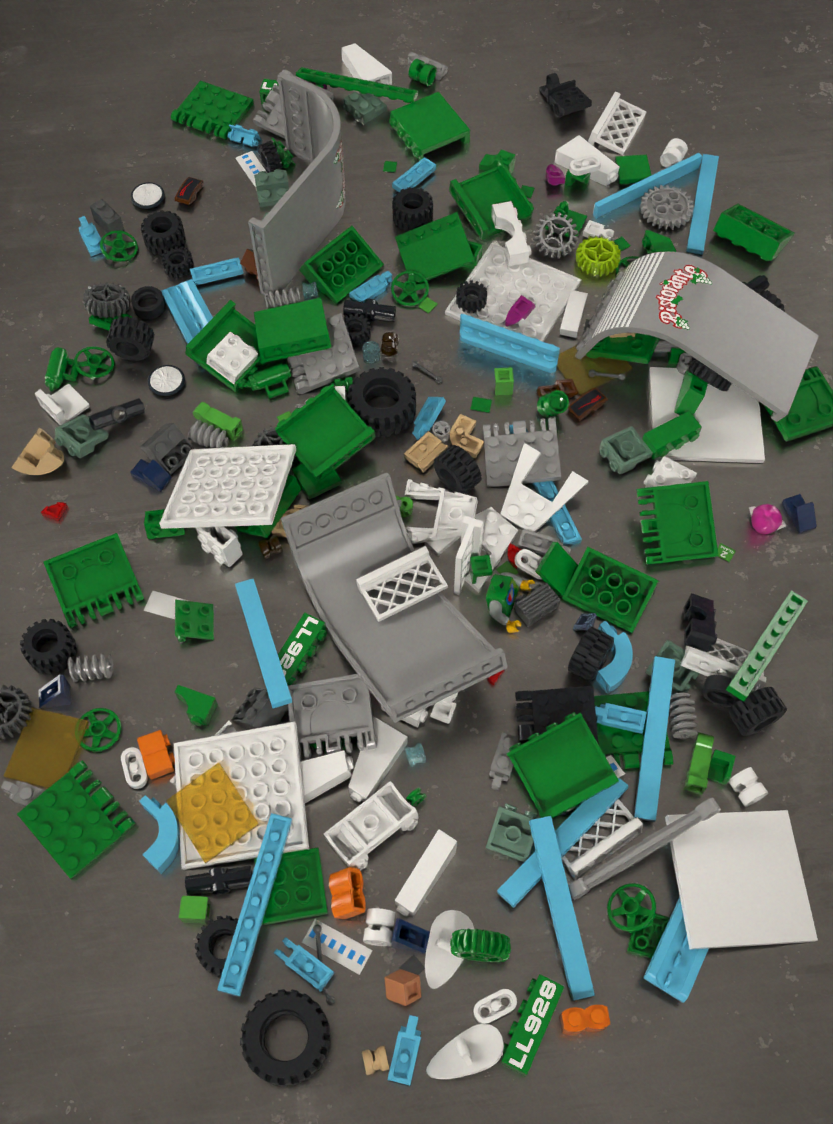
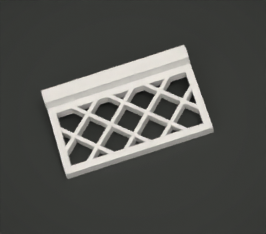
M615 91L592 130L588 142L591 145H594L595 142L623 155L646 115V111L620 99L621 94ZM619 105L625 107L626 110H620ZM633 113H637V114H639V115H641V116H640V117H634ZM629 114L630 118L625 119L623 115ZM619 115L621 120L615 121L613 116ZM632 122L634 127H629L627 123ZM623 124L624 128L619 129L617 125ZM607 126H613L615 130L609 131ZM627 132L629 137L623 138L621 133ZM617 134L619 138L613 139L612 135ZM607 136L609 140H604L601 137ZM615 143H621L623 149L616 146Z
M464 516L462 521L461 545L455 561L454 594L460 595L465 577L468 574L470 557L481 556L484 521Z
M426 546L356 579L360 593L363 594L378 622L448 588L447 583L431 559ZM426 563L431 567L429 573L419 571L420 566ZM407 572L413 573V580L402 579L403 574ZM417 575L428 577L425 585L415 582ZM431 578L439 580L441 583L437 587L428 586ZM389 581L397 582L395 590L385 588L386 583ZM400 583L410 585L408 593L398 591ZM413 587L424 589L423 593L419 596L411 594ZM372 589L380 591L378 598L369 597L367 592ZM383 592L393 594L391 602L381 600ZM396 595L406 597L405 603H394ZM379 604L389 606L388 610L382 614L378 613L377 607Z
M717 638L715 645L720 648L718 650L713 645L709 648V652L686 645L681 666L705 676L723 675L734 678L742 666L741 661H745L750 651ZM732 652L736 653L739 657H735ZM721 654H725L729 659H725ZM764 672L750 693L764 687L766 683Z
M619 799L615 802L614 809H608L605 812L614 814L613 823L601 822L599 818L594 824L597 826L596 835L584 834L580 838L579 847L572 846L569 850L578 852V858L571 863L565 855L561 858L562 863L569 870V874L574 880L580 878L642 833L643 823L638 817L635 819ZM616 814L626 816L629 821L624 825L615 824ZM599 826L612 828V833L607 837L599 836ZM582 839L595 840V846L591 849L582 848Z

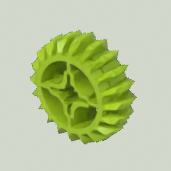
M596 235L594 238L588 237L587 240L583 239V242L579 243L575 254L576 263L582 269V272L587 271V275L591 273L593 276L599 275L600 277L603 274L607 276L609 273H613L621 259V252L614 241H609V237L607 239H604L603 236L597 238Z

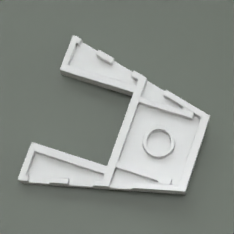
M524 443L500 515L521 529L536 532L564 504L586 486L588 480L572 471L553 502L549 501L522 484L541 455L539 451Z
M408 479L405 497L439 500L434 528L405 527L412 544L461 536L464 516L475 519L478 503L477 497L458 492H448L444 488L439 487L437 489L430 487L429 484L422 482L419 484Z
M490 507L476 514L475 519L484 521L481 548L490 555L493 571L503 554L508 550L509 544H512L517 536L518 529ZM461 536L425 541V545L439 556ZM469 573L465 577V581L479 593L490 576L477 577L476 584H472Z

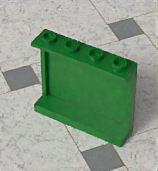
M440 92L390 111L389 123L391 127L397 131L398 136L405 141L406 146L413 151L414 156L419 160L423 159V154L461 139L464 144L470 142L471 130Z
M501 159L498 160L497 167L459 183L457 179L450 181V194L481 241L504 231L495 228L491 217L493 204L511 201L513 207L517 209V218L521 220V223L532 217L533 204L528 201L524 191L520 189L516 179L512 177L508 167L503 164Z
M321 298L254 312L258 348L263 363L332 348Z
M229 300L186 345L185 354L236 392L239 388H243L244 383L248 381L247 377L257 372L258 367L266 362L263 363L261 359L255 324L235 310L236 303ZM229 332L238 335L244 343L255 348L258 353L257 359L235 384H232L207 364V355Z
M333 383L330 386H325L316 397L309 398L303 407L295 409L290 417L286 420H281L277 427H275L277 435L286 445L295 444V456L318 483L376 438L375 431L362 421L337 392Z
M573 712L564 718L566 721L558 725L555 722L546 727L547 731L540 735L538 732L527 738L528 742L523 745L517 743L509 748L510 752L506 753L532 798L541 818L551 816L553 819L619 783L617 776L581 713L576 714Z

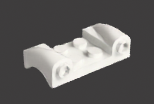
M390 781L326 831L324 836L348 867L357 868L362 871L368 864V853L399 828L402 831L414 829L418 824L419 816L415 807L402 797Z

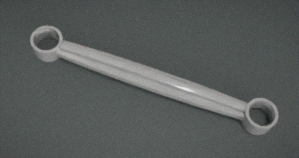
M710 798L698 805L694 811L646 837L642 842L628 848L586 877L575 880L568 885L572 901L588 893L594 886L655 852L700 821L711 818L721 808L714 798Z

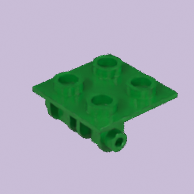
M561 202L554 211L555 217H557L558 213H561L562 218L566 214V220L572 219L571 225L576 224V228L573 230H578L579 234L587 219V215L569 210L568 202ZM554 223L555 226L558 227V228H563V227H564V226H562V225H560V224Z
M175 599V636L178 638V641L184 642L188 637L214 640L213 604Z

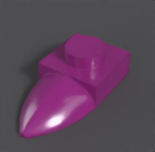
M553 164L548 165L546 168L548 183L551 185L564 184L565 176L562 170Z
M521 295L509 310L505 326L514 325L522 318L525 320L536 307L535 304Z

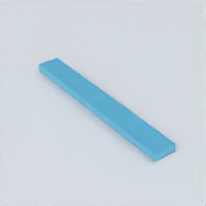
M697 153L596 202L593 216L598 218L643 196L645 192L648 193L649 189L653 190L654 186L660 188V185L664 186L699 169L702 155Z
M703 154L686 249L688 253L703 255L719 156Z
M510 425V434H514L513 425ZM553 481L532 483L536 492L551 502L559 493ZM564 504L559 511L550 517V521L563 546L568 547L580 543L582 538Z
M254 578L236 583L237 593L272 708L292 703Z
M657 656L653 659L634 809L635 818L638 817V819L655 822L657 816L675 666L674 659Z
M618 778L619 783L584 801L555 830L561 858L628 789V784ZM536 851L497 890V893L513 908L542 879Z
M272 813L270 815L217 988L220 992L241 996L292 824V818Z
M548 816L530 820V829L571 1000L575 1001L595 996L552 818Z

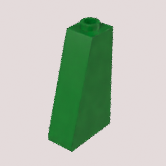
M288 475L272 525L235 526L237 531L268 538L280 521V518H282L301 491L296 477Z

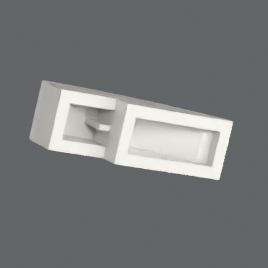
M571 290L560 328V335L577 338L588 293Z

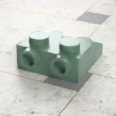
M355 91L343 98L344 109L363 125L387 111V105L374 96V94H358Z
M276 169L274 172L269 173L260 171L254 175L260 207L276 205L289 190L286 170Z
M83 414L56 427L55 441L59 446H65L70 455L82 458L93 452L95 445L108 439L109 433L103 428L94 431L90 426L89 418Z
M632 426L602 439L599 447L601 456L603 458L607 457L610 461V468L619 474L635 468L637 463L650 458L653 454Z
M667 640L656 656L675 660L671 693H687L691 687L690 680L692 678L696 680L700 673L681 666L685 650ZM653 661L645 672L650 676L652 675Z
M505 803L504 807L500 805L486 848L525 862L529 857L534 842L529 821L537 819L538 815L530 811H525V814L517 812L516 806Z

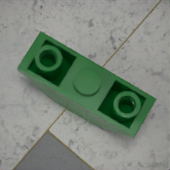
M650 230L645 231L642 245L646 248L648 254L668 251L676 252L670 238Z
M687 370L683 378L674 413L682 415L690 411L694 415L705 397L708 383Z

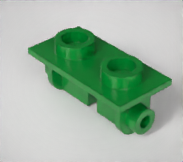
M272 137L273 144L280 155L281 167L288 168L291 162L296 165L292 160L294 156L288 149L286 151L283 150L285 146L280 140L276 142Z

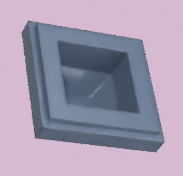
M595 613L581 614L573 629L588 630L590 627H594L597 615Z

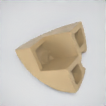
M39 427L11 468L29 475L47 474L61 466L64 462V455L61 450L55 448V440Z

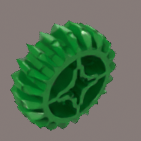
M468 928L454 931L450 939L451 953L458 958L469 961L499 963L508 960L511 953L510 938L499 932Z

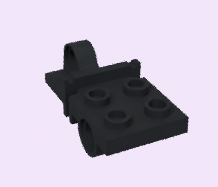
M556 73L547 75L546 85L539 87V91L547 98V103L553 106L557 117L592 106V100L576 87L575 80L560 84Z

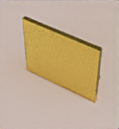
M576 346L560 353L557 369L564 376V379H573L580 396L614 379L604 376L590 377V370L617 375L632 370V366L623 360L603 357L594 359L586 355L582 359H578L575 357L577 352Z
M32 708L33 712L29 713L31 720H26L27 726L21 732L4 777L26 782L33 786L49 788L70 771L89 721L66 716L62 713L58 714Z
M219 762L166 800L204 863H208L259 825Z

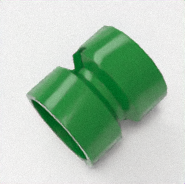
M415 59L411 63L408 75L409 78L430 86L435 80L437 68L429 63L426 64L420 59Z
M560 390L545 394L537 401L539 413L547 418L565 412L569 406L568 396Z

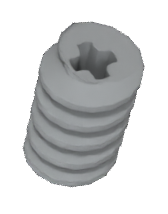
M296 287L295 292H293L292 288H289L288 293H286L285 289H282L281 294L278 290H275V295L269 291L268 296L265 295L267 309L301 302L298 287Z
M197 420L188 432V440H192L201 446L204 445L206 448H227L229 439L226 437L227 432L225 430L222 432L220 428L214 430L213 425L208 427V423L204 422L202 424L201 420Z
M101 653L98 660L97 656L93 654L92 660H89L88 655H85L84 661H81L80 656H77L76 662H73L72 657H69V675L74 682H78L80 679L86 681L88 678L94 680L96 677L102 679L104 675L106 678H111L113 673L112 656L109 653L108 659H106L104 654Z
M689 693L671 695L669 708L672 719L670 723L673 726L671 732L675 738H690L698 735V731L692 730L697 727V723L691 721L696 720L697 716L690 714L694 713L696 708L691 707L695 704V700L689 699L691 697Z

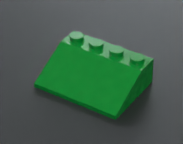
M739 203L723 211L713 229L719 237L732 240L731 242L734 245L745 247L746 251L760 255V258L765 261L775 259L795 234V232Z
M458 212L395 236L406 270L417 271L424 275L427 280L475 262ZM414 274V282L416 284L424 282L419 275Z
M351 225L304 262L299 271L310 284L337 304L384 266V263Z
M587 546L562 599L590 613H595L598 617L633 633L660 581Z

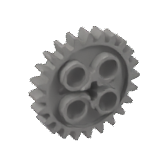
M660 185V189L654 186L653 190L649 189L648 193H644V197L641 199L640 213L643 214V218H648L647 223L653 222L652 226L658 224L659 229L664 226L665 230L670 226L673 230L674 226L680 228L681 224L685 225L686 221H690L694 206L693 201L690 200L691 196H686L687 192L681 193V188L675 190V186L669 188V185L664 188Z

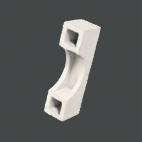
M511 201L493 204L491 217L495 228L502 229L512 236L509 241L505 242L504 254L508 265L528 263L531 248L526 243V234L522 232V223L517 218L516 207H513Z

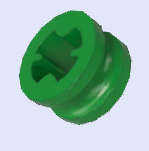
M418 787L406 797V801L411 802L413 807H417L425 800L427 795L425 793L422 794V789Z

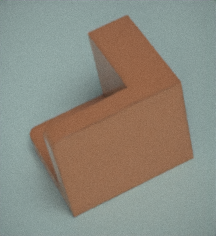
M399 969L385 977L386 998L388 1000L407 1006L421 998L419 975Z

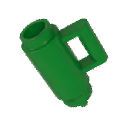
M55 348L50 355L45 375V385L50 391L59 389L63 379L69 381L77 380L78 371L74 367V360L69 359L68 352L63 348ZM67 364L72 365L70 374L65 373Z
M281 363L255 372L247 377L248 381L244 383L243 387H250L252 391L265 388L269 399L288 393L289 389L285 381L291 377L290 369L287 364L283 365ZM282 382L283 387L269 391L268 387Z

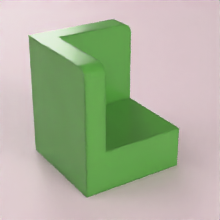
M512 367L495 368V395H512L514 386Z
M182 896L179 919L183 923L209 924L211 900L209 897Z

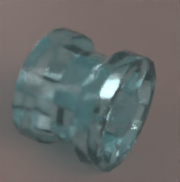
M316 282L311 284L302 283L304 300L308 298L317 299Z
M374 341L366 342L362 347L363 359L367 363H376L380 359V346Z
M417 743L414 747H404L410 767L415 766L419 762L422 764L426 763L421 743Z

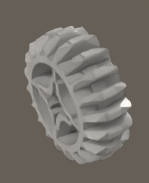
M553 212L551 213V218L546 214L545 220L540 218V224H536L535 227L538 230H534L533 234L537 236L533 240L538 241L535 247L541 246L539 249L540 253L545 250L544 256L551 253L550 258H553L554 254H556L557 258H560L562 253L565 257L567 252H572L571 247L576 246L574 241H577L578 237L574 235L578 234V230H573L576 228V224L571 225L572 219L567 221L566 214L563 218L561 213H558L557 217H555ZM554 223L560 224V225H562V226H564V227H563V228H558V227L555 226ZM548 226L550 234L543 239L542 231ZM568 232L569 240L567 244L563 245L562 237ZM553 233H556V234L558 233V234H559L558 238H556V236H555V238H554V237L552 236ZM548 243H554V244L556 245V247H559V248H554V247H551V246H549V245H547V244H548Z

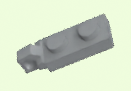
M410 52L408 55L409 64L415 59H420L426 64L429 63L437 68L435 79L441 80L448 72V66L427 57L418 56L417 53Z
M526 529L522 530L517 547L522 550L527 549L533 553L545 556L552 542H558L569 555L571 554V548L563 546L559 539Z
M502 732L490 768L489 776L494 777L491 789L499 791L502 780L507 782L508 778L510 779L514 765L506 753L510 752V747L521 743L518 737Z
M4 781L1 786L4 792L10 794L9 799L24 807L45 791L21 781H17L16 785Z

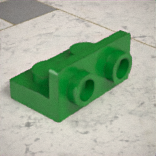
M165 509L145 511L144 526L148 539L185 535V528L161 529L159 523Z

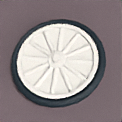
M153 182L139 184L131 192L133 204L143 209L158 206L165 197L163 188Z
M173 365L159 366L148 377L149 388L160 396H169L177 393L185 383L184 373Z

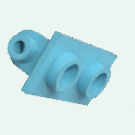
M229 124L232 131L228 133L227 137L231 141L241 143L242 138H244L243 144L251 147H257L258 140L262 141L256 130H247L236 124L234 126Z

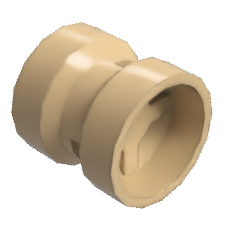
M385 1045L377 1047L374 1051L369 1049L362 1051L367 1075L374 1074L376 1070H390Z

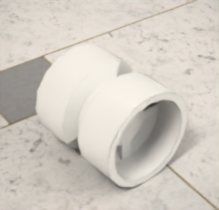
M678 138L670 140L660 156L661 164L668 168L681 162L688 150L686 143Z
M751 767L737 773L728 781L734 791L740 793L738 797L745 807L758 802L768 794L764 785L761 782H757L758 777Z
M380 908L367 909L366 923L369 926L365 928L363 942L374 946H391L393 931L390 928L394 926L395 912Z

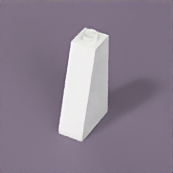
M356 43L341 48L342 61L354 78L392 85V72Z
M580 135L556 150L555 163L567 169L570 168V162L574 159L589 155L600 157V169L591 172L590 179L607 186L618 178L619 166Z
M374 716L373 723L377 748L368 750L365 735V750L359 753L348 787L351 794L350 797L358 803L366 801L375 793L408 744L407 736Z
M343 750L301 761L304 802H309L352 777V769L354 768L352 756H349Z
M437 831L395 899L396 910L406 917L408 914L412 917L415 916L456 853L457 841L443 831Z

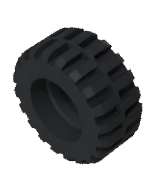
M379 367L376 370L374 368L369 369V372L364 371L360 374V377H356L348 389V404L362 421L375 431L376 437H380V435L390 437L391 434H399L401 429L403 431L407 429L416 415L415 387L407 376L404 377V373L400 371L395 372L393 368L384 369V367ZM377 396H389L397 401L395 405L386 409L373 408L367 404L370 399Z
M285 989L278 990V993L275 994L270 992L265 995L266 998L262 1001L257 1000L254 1003L255 1007L253 1010H249L245 1016L247 1019L245 1024L242 1023V1038H240V1046L243 1049L242 1055L249 1068L267 1083L279 1085L280 1087L295 1086L301 1084L306 1079L312 1078L313 1074L323 1066L322 1063L325 1058L327 1059L329 1045H331L330 1026L320 1005L307 994H301L297 990L285 991ZM283 1015H292L299 1018L305 1024L308 1032L305 1049L298 1057L289 1061H280L273 1058L268 1053L264 1042L268 1026L276 1018Z

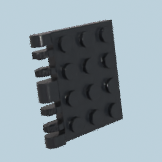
M593 686L515 692L516 701L532 700V702L517 703L516 709H533V715L517 716V722L534 721V724L518 725L519 741H529L527 738L538 732L540 735L547 731L546 727L555 722L558 725L566 721L564 719L566 716L575 712L576 714H582L599 745Z

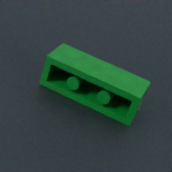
M688 411L644 433L642 439L653 452L651 457L654 460L658 457L666 456L674 449H680L689 441L693 442L698 439L702 426Z

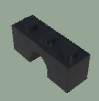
M691 593L684 606V620L690 621L684 631V645L708 652L711 645H715L717 641V634H715L717 622L715 621L716 609H714V600Z

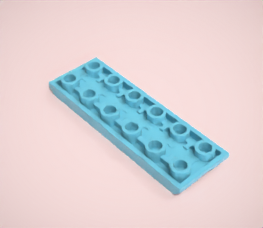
M192 279L161 290L164 301L187 344L213 318Z
M461 313L459 338L462 342L548 373L556 372L560 352L559 347Z
M680 897L643 978L684 1003L691 992L709 948L689 949Z

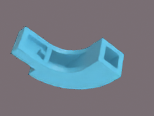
M604 621L599 625L598 630L614 638V644L611 649L613 661L598 671L596 680L605 692L609 694L616 690L627 677L632 664L633 651L626 633L623 632L617 635L614 626Z
M145 795L139 802L158 821L159 833L156 841L143 856L162 874L174 861L180 848L179 821L167 803L162 806L154 797L150 800Z

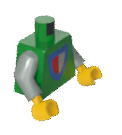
M505 572L500 575H493L486 594V602L490 617L497 620L503 626L506 625L509 633L519 632L516 627H520L522 624L519 620L510 621L509 617L519 591V586L524 592L531 591L532 589L529 588V584H535L533 580H522L521 577L515 574Z

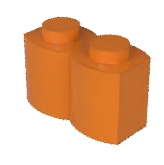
M161 730L137 738L144 765L151 780L175 771L173 766L175 765V757L173 752L169 753L168 746H171L167 734L164 735Z
M348 867L330 874L329 889L332 894L331 910L334 918L348 919L365 913L366 902L362 891L363 877L360 869Z
M592 1005L585 1010L578 1007L568 1008L559 1016L561 1031L565 1035H577L584 1030L587 1032H600L610 1025L608 1007L604 1005Z

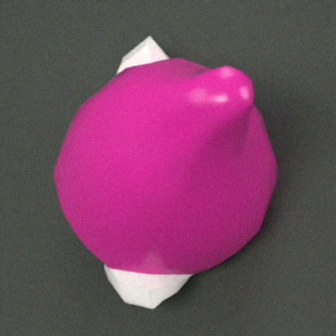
M763 504L757 507H749L752 527L758 533L767 535L786 527L780 510L774 505Z

